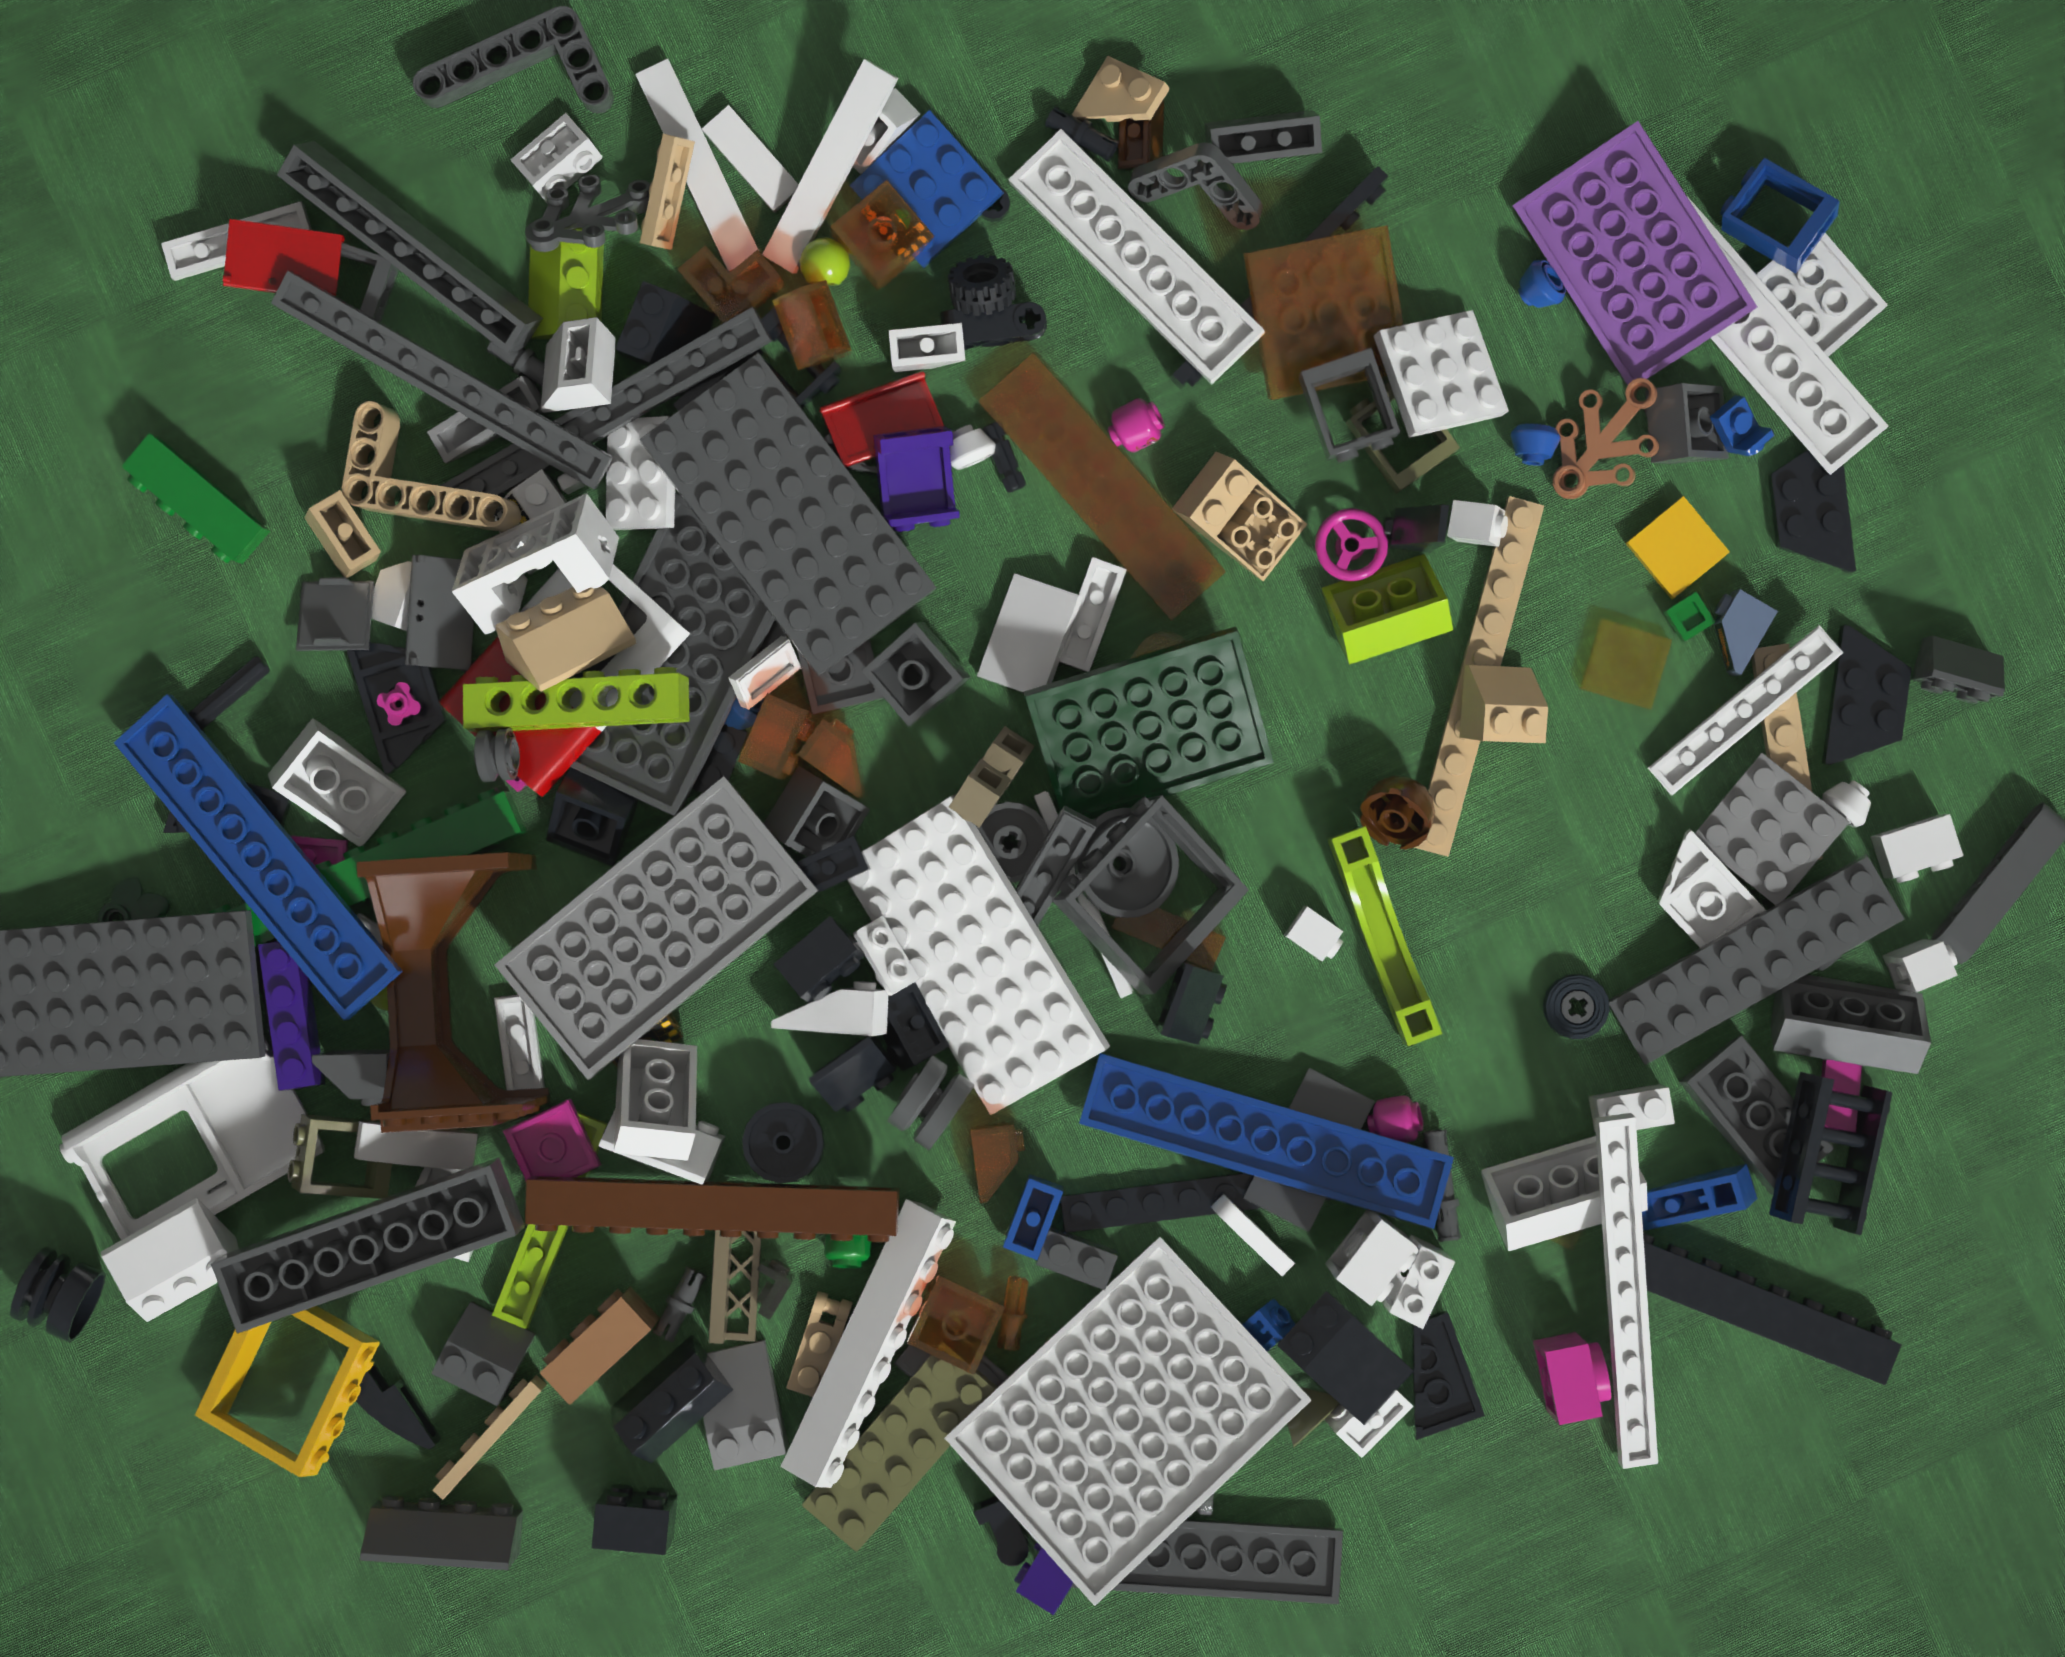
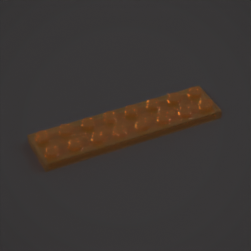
M1034 353L978 401L983 409L998 423L1006 435L1119 563L1127 569L1126 571L1171 621L1226 573L1225 569Z

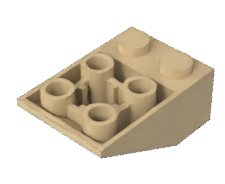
M1219 452L1214 453L1172 508L1175 513L1197 532L1263 582L1307 526L1303 519L1240 463Z

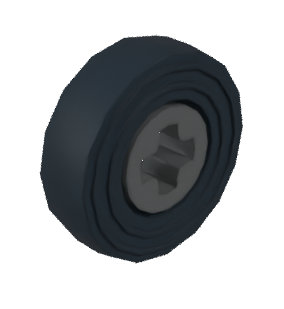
M1581 974L1565 975L1554 981L1546 991L1543 1001L1544 1016L1549 1026L1559 1035L1570 1039H1585L1596 1034L1606 1023L1610 1011L1609 998L1603 986L1593 978ZM1571 998L1578 1001L1584 999L1585 1004L1582 1006L1584 1013L1581 1016L1577 1013L1569 1014L1568 1010L1571 1008L1569 1000Z

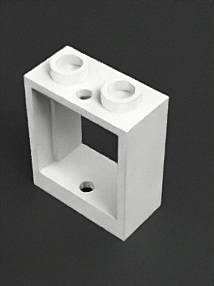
M1410 1235L1409 1239L1417 1246L1413 1252L1416 1254V1258L1408 1268L1409 1271L1406 1277L1401 1276V1271L1399 1270L1392 1279L1391 1283L1394 1286L1389 1295L1382 1301V1304L1389 1313L1423 1329L1455 1261L1444 1250Z

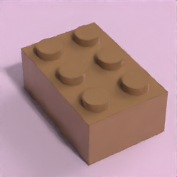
M631 1286L624 1293L619 1289L614 1291L597 1308L601 1313L597 1318L592 1314L587 1316L570 1333L574 1338L570 1343L564 1338L543 1358L547 1365L540 1371V1374L569 1405L651 1331L660 1319Z

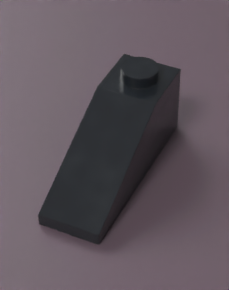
M1449 505L1395 508L1391 512V517L1384 518L1383 527L1388 539V548L1428 553L1437 549L1445 543Z

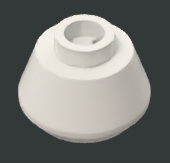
M970 424L952 432L954 445L949 446L951 466L957 470L975 465L992 456L995 452V442L981 428L973 430Z
M1854 780L1849 784L1841 782L1822 795V800L1849 821L1848 825L1851 827L1864 825L1871 805L1870 800L1867 798L1870 792Z

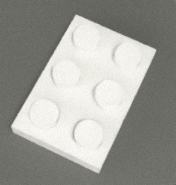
M670 416L637 418L607 435V453L612 455L613 459L607 468L606 520L613 530L674 528L675 487L640 442L643 436Z

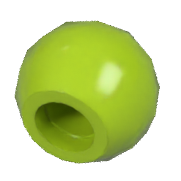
M827 237L817 238L810 242L803 249L799 260L801 274L808 283L818 285H840L847 277L851 266L849 253L843 245Z

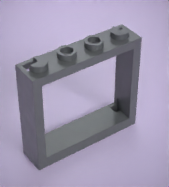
M1162 795L1149 798L1145 796L1138 800L1130 809L1132 815L1125 823H1118L1107 833L1106 838L1108 841L1101 849L1095 848L1083 859L1082 864L1084 867L1076 875L1071 874L1062 881L1058 887L1060 893L1052 900L1140 995L1155 994L1249 891L1243 882ZM1152 817L1218 889L1142 971L1075 899Z

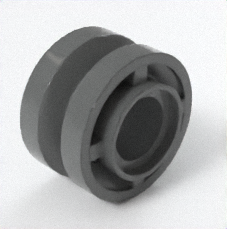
M511 728L499 729L496 736L492 730L478 731L474 745V760L479 777L483 782L495 781L498 774L504 781L516 779L520 764V752L518 742Z

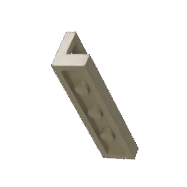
M715 1230L709 1343L724 1344L725 1340L754 1342L756 1340L762 1238L757 1237V1232H754L753 1238L748 1231H742V1234L753 1245V1254L741 1263L732 1253V1243L739 1237L720 1236V1230ZM731 1260H732V1261L735 1263V1265L738 1267V1268H736L732 1273H731ZM751 1261H752V1274H751V1273L747 1270V1268L745 1267V1266H746L747 1264H749ZM740 1271L751 1281V1290L741 1299L730 1289V1280ZM729 1297L736 1303L730 1309ZM750 1297V1308L748 1309L743 1303ZM738 1307L749 1318L748 1332L727 1331L728 1316Z

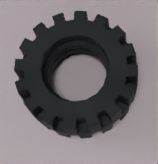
M978 255L977 259L969 257L966 258V262L959 261L956 263V267H952L950 274H948L952 305H954L957 311L962 310L963 314L968 315L970 312H973L974 316H980L981 313L990 315L993 314L992 311L994 310L998 312L1004 310V306L1009 307L1012 304V300H1015L1016 290L1013 268L1010 262L1006 263L1004 258L997 260L996 256L990 255L988 258H984V255Z

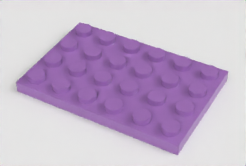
M1636 121L1512 205L1546 259L1560 277L1564 287L1627 385L1637 378H1650L1758 308L1639 121Z

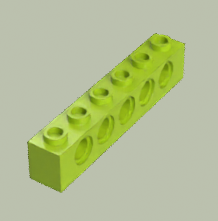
M673 667L654 668V674L641 675V670L622 669L618 670V676L605 677V672L586 671L582 672V678H567L541 692L522 675L511 676V682H498L496 677L476 678V684H463V729L478 733L480 730L497 732L503 728L521 731L690 722L689 677L677 673V668ZM652 686L654 698L650 703L644 705L641 699L642 693L646 688ZM616 688L618 699L614 705L608 707L606 695L610 690ZM580 690L582 701L579 706L572 708L570 705L571 696ZM544 692L546 703L543 708L536 710L535 699L540 693ZM509 694L511 699L510 706L506 711L501 712L499 707L500 700L503 696Z

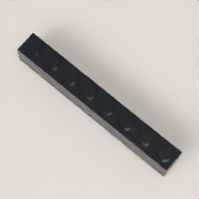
M1643 1232L1647 1291L1880 1384H1887L1902 1344L1891 1339L1893 1332L1874 1324L1871 1325L1870 1330L1858 1326V1318L1839 1310L1836 1316L1823 1312L1824 1304L1804 1297L1802 1303L1789 1298L1791 1291L1770 1283L1768 1289L1755 1285L1758 1278L1742 1271L1736 1270L1734 1276L1721 1271L1723 1264L1709 1258L1702 1257L1701 1262L1688 1258L1690 1251L1669 1243L1667 1249L1654 1244L1656 1238Z

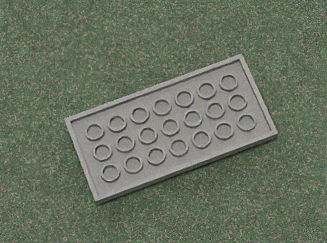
M723 776L499 960L495 967L587 1080H589L819 890L726 777Z

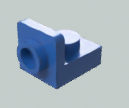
M1735 395L1710 416L1726 451L1744 456L1757 454L1764 448L1765 443L1774 436L1771 428L1758 425L1743 396Z
M1272 1299L1242 1325L1268 1352L1296 1324L1291 1319L1287 1309L1279 1305L1275 1299Z

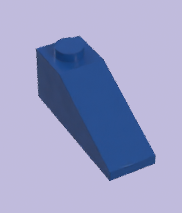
M1743 1164L1715 1170L1647 1190L1648 1210L1642 1212L1643 1231L1747 1209L1758 1199L1748 1165Z

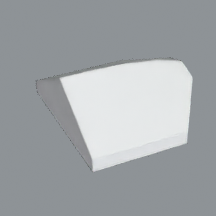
M407 561L380 570L374 587L371 619L407 631L412 562Z

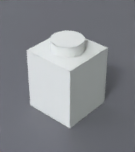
M1453 500L1447 536L1457 542L1499 547L1500 539L1505 537L1508 527L1505 510L1493 504Z
M1303 906L1284 934L1289 940L1322 962L1326 956L1332 959L1343 944V941L1339 938L1343 931L1308 906Z

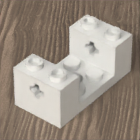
M586 493L464 550L452 592L486 635L496 630L495 625L507 620L512 614L519 612L528 581L523 573L531 569H542L554 560L577 593L590 587L595 589L605 584L610 577L619 537Z

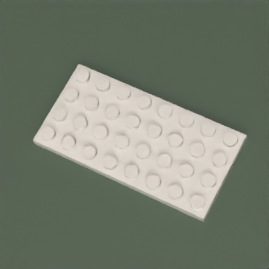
M955 794L863 851L871 869L847 881L872 921L881 916L885 918L919 977V980L915 981L950 1045V1050L969 1081L975 1084V1091L989 1114L992 1115L1108 1049L1110 1045L976 825L962 819L958 813L949 808V805L956 796Z

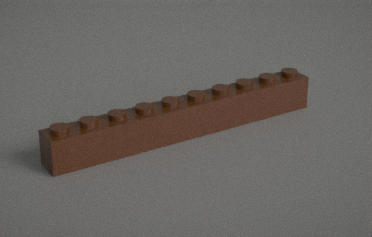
M532 1176L526 1180L525 1224L535 1225L536 1231H557L558 1225L572 1226L573 1232L581 1233L594 1232L595 1226L609 1227V1233L615 1234L631 1233V1228H646V1234L666 1235L668 1234V1229H683V1235L704 1236L705 1230H720V1236L741 1237L742 1231L757 1232L758 1238H779V1232L794 1233V1239L802 1240L816 1239V1234H830V1239L836 1241L853 1240V1235H867V1241L888 1242L890 1236H896L898 1233L899 1187L706 1181L701 1185L693 1181L555 1176Z

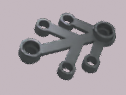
M585 175L578 181L580 194L571 214L562 219H559L562 210H565L570 205L568 191L561 187L552 188L546 193L548 207L543 217L526 227V240L534 250L548 252L556 249L560 242L585 244L591 248L600 247L606 241L604 230L617 231L624 235L632 234L638 229L635 213H646L650 184L645 180L633 181L629 184L625 194L592 206L595 197L599 196L602 192L600 178L596 175ZM624 208H628V209L630 210V211H621V212L617 213V214L615 215V217H605V216H607V215H609V214H612V213L617 212V211H619V210H622V209H624ZM577 227L583 228L582 231L572 229Z

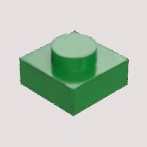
M1697 591L1663 611L1681 642L1687 641L1716 623Z

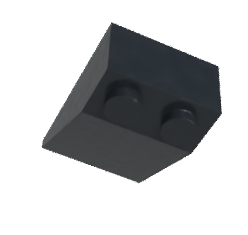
M1184 961L1176 971L1156 1025L1159 1033L1199 1045L1201 1037L1208 1039L1215 1020L1209 1017L1214 1003L1221 1004L1226 992L1227 984L1222 983L1224 976Z
M1328 1291L1318 1299L1277 1344L1304 1372L1363 1425L1367 1424L1414 1372L1376 1334Z

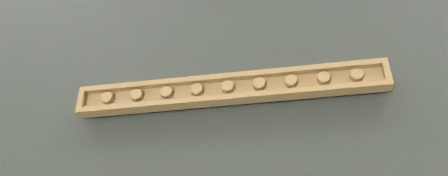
M1512 496L1507 497L1504 507L1505 516L1508 519L1507 532L1505 537L1500 539L1499 547L1494 546L1427 789L1432 796L1435 808L1433 824L1427 839L1414 848L1449 857L1480 744L1479 740L1459 738L1465 664L1501 666L1544 505Z

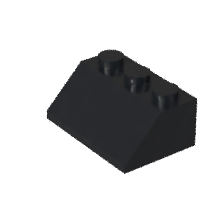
M690 1335L610 1407L613 1428L632 1455L652 1463L725 1398L733 1388L696 1337Z

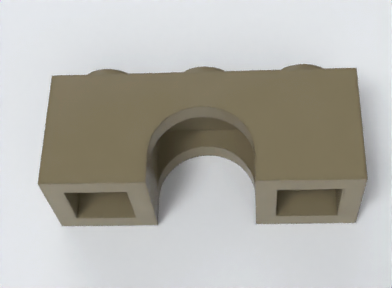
M1004 726L984 757L980 759L949 805V808L958 813L962 819L980 828L1035 746Z

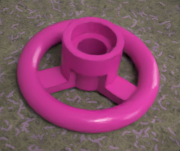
M1348 508L1331 514L1323 521L1316 535L1315 550L1321 566L1330 575L1344 581H1359L1370 577L1382 566L1388 551V539L1384 527L1375 516L1361 509ZM1348 519L1362 521L1373 530L1376 537L1362 538L1358 533L1349 531L1342 521ZM1332 528L1338 535L1335 542V552L1339 559L1336 565L1331 561L1326 550L1327 536ZM1347 539H1352L1357 543L1356 551L1350 552L1346 550L1345 541ZM1377 548L1374 558L1367 566L1358 570H1347L1350 561L1358 559L1365 549Z

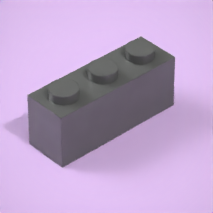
M1313 110L1204 123L1206 143L1217 146L1231 164L1322 153L1320 116Z

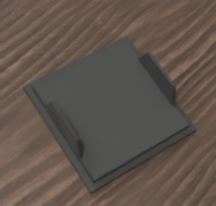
M320 578L319 581L302 582L296 650H369L374 581Z

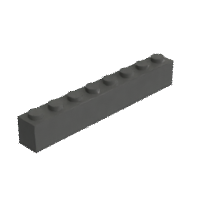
M313 141L293 145L277 176L508 354L527 346L543 320L540 315L318 143Z

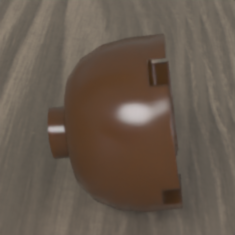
M1391 776L1378 781L1368 791L1360 807L1362 811L1360 817L1361 825L1366 826L1370 837L1385 846H1388L1390 842L1401 844L1400 849L1406 850L1419 846L1427 839L1435 816L1433 799L1426 787L1417 780L1406 776Z

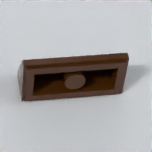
M1164 99L1151 120L1134 121L1127 118L1119 121V170H1134L1140 165L1163 157Z

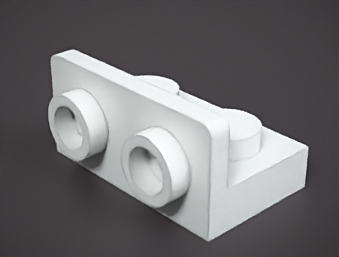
M565 113L515 155L511 161L547 203L546 193L548 190L555 187L567 189L582 175L591 170L602 159V155L582 130Z
M883 916L853 933L858 945L872 966L878 983L886 990L889 996L919 980L917 973Z
M1397 1390L1366 1425H1363L1341 1404L1324 1420L1362 1458L1413 1405Z

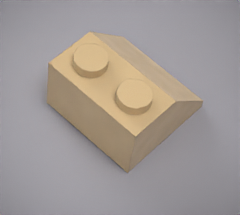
M1465 664L1459 738L1495 742L1546 743L1548 705L1531 668Z

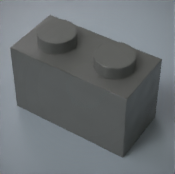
M1050 1226L1039 1258L1036 1260V1265L1105 1290L1118 1254L1115 1249L1072 1233H1065L1064 1230Z

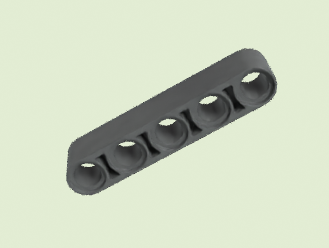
M2044 802L2034 807L1938 926L1931 940L1944 941V944L1949 945L1954 951L1959 964L1966 962L2065 840V819Z

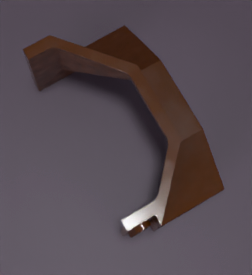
M506 852L357 862V877H364L367 880L383 947L403 971L387 985L390 1053L383 1099L380 1103L370 1105L371 1120H380L381 1133L495 1126L517 1119L519 1116H526V1114L540 1111V1105L550 1102L549 1087L505 1090L498 1087L456 1046L452 1038L448 949L450 944L498 878L509 871L537 870L536 855Z

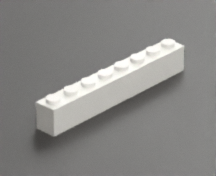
M905 1200L898 1215V1233L896 1236H890L889 1241L885 1243L780 1467L815 1487L832 1488V1485L840 1479L844 1470L843 1462L847 1453L856 1445L859 1439L860 1432L858 1430L862 1421L875 1405L874 1396L877 1389L890 1373L892 1357L906 1339L907 1325L911 1317L921 1307L922 1293L927 1283L937 1273V1261L943 1249H946L952 1241L954 1235L952 1229L956 1223L955 1220L922 1203Z

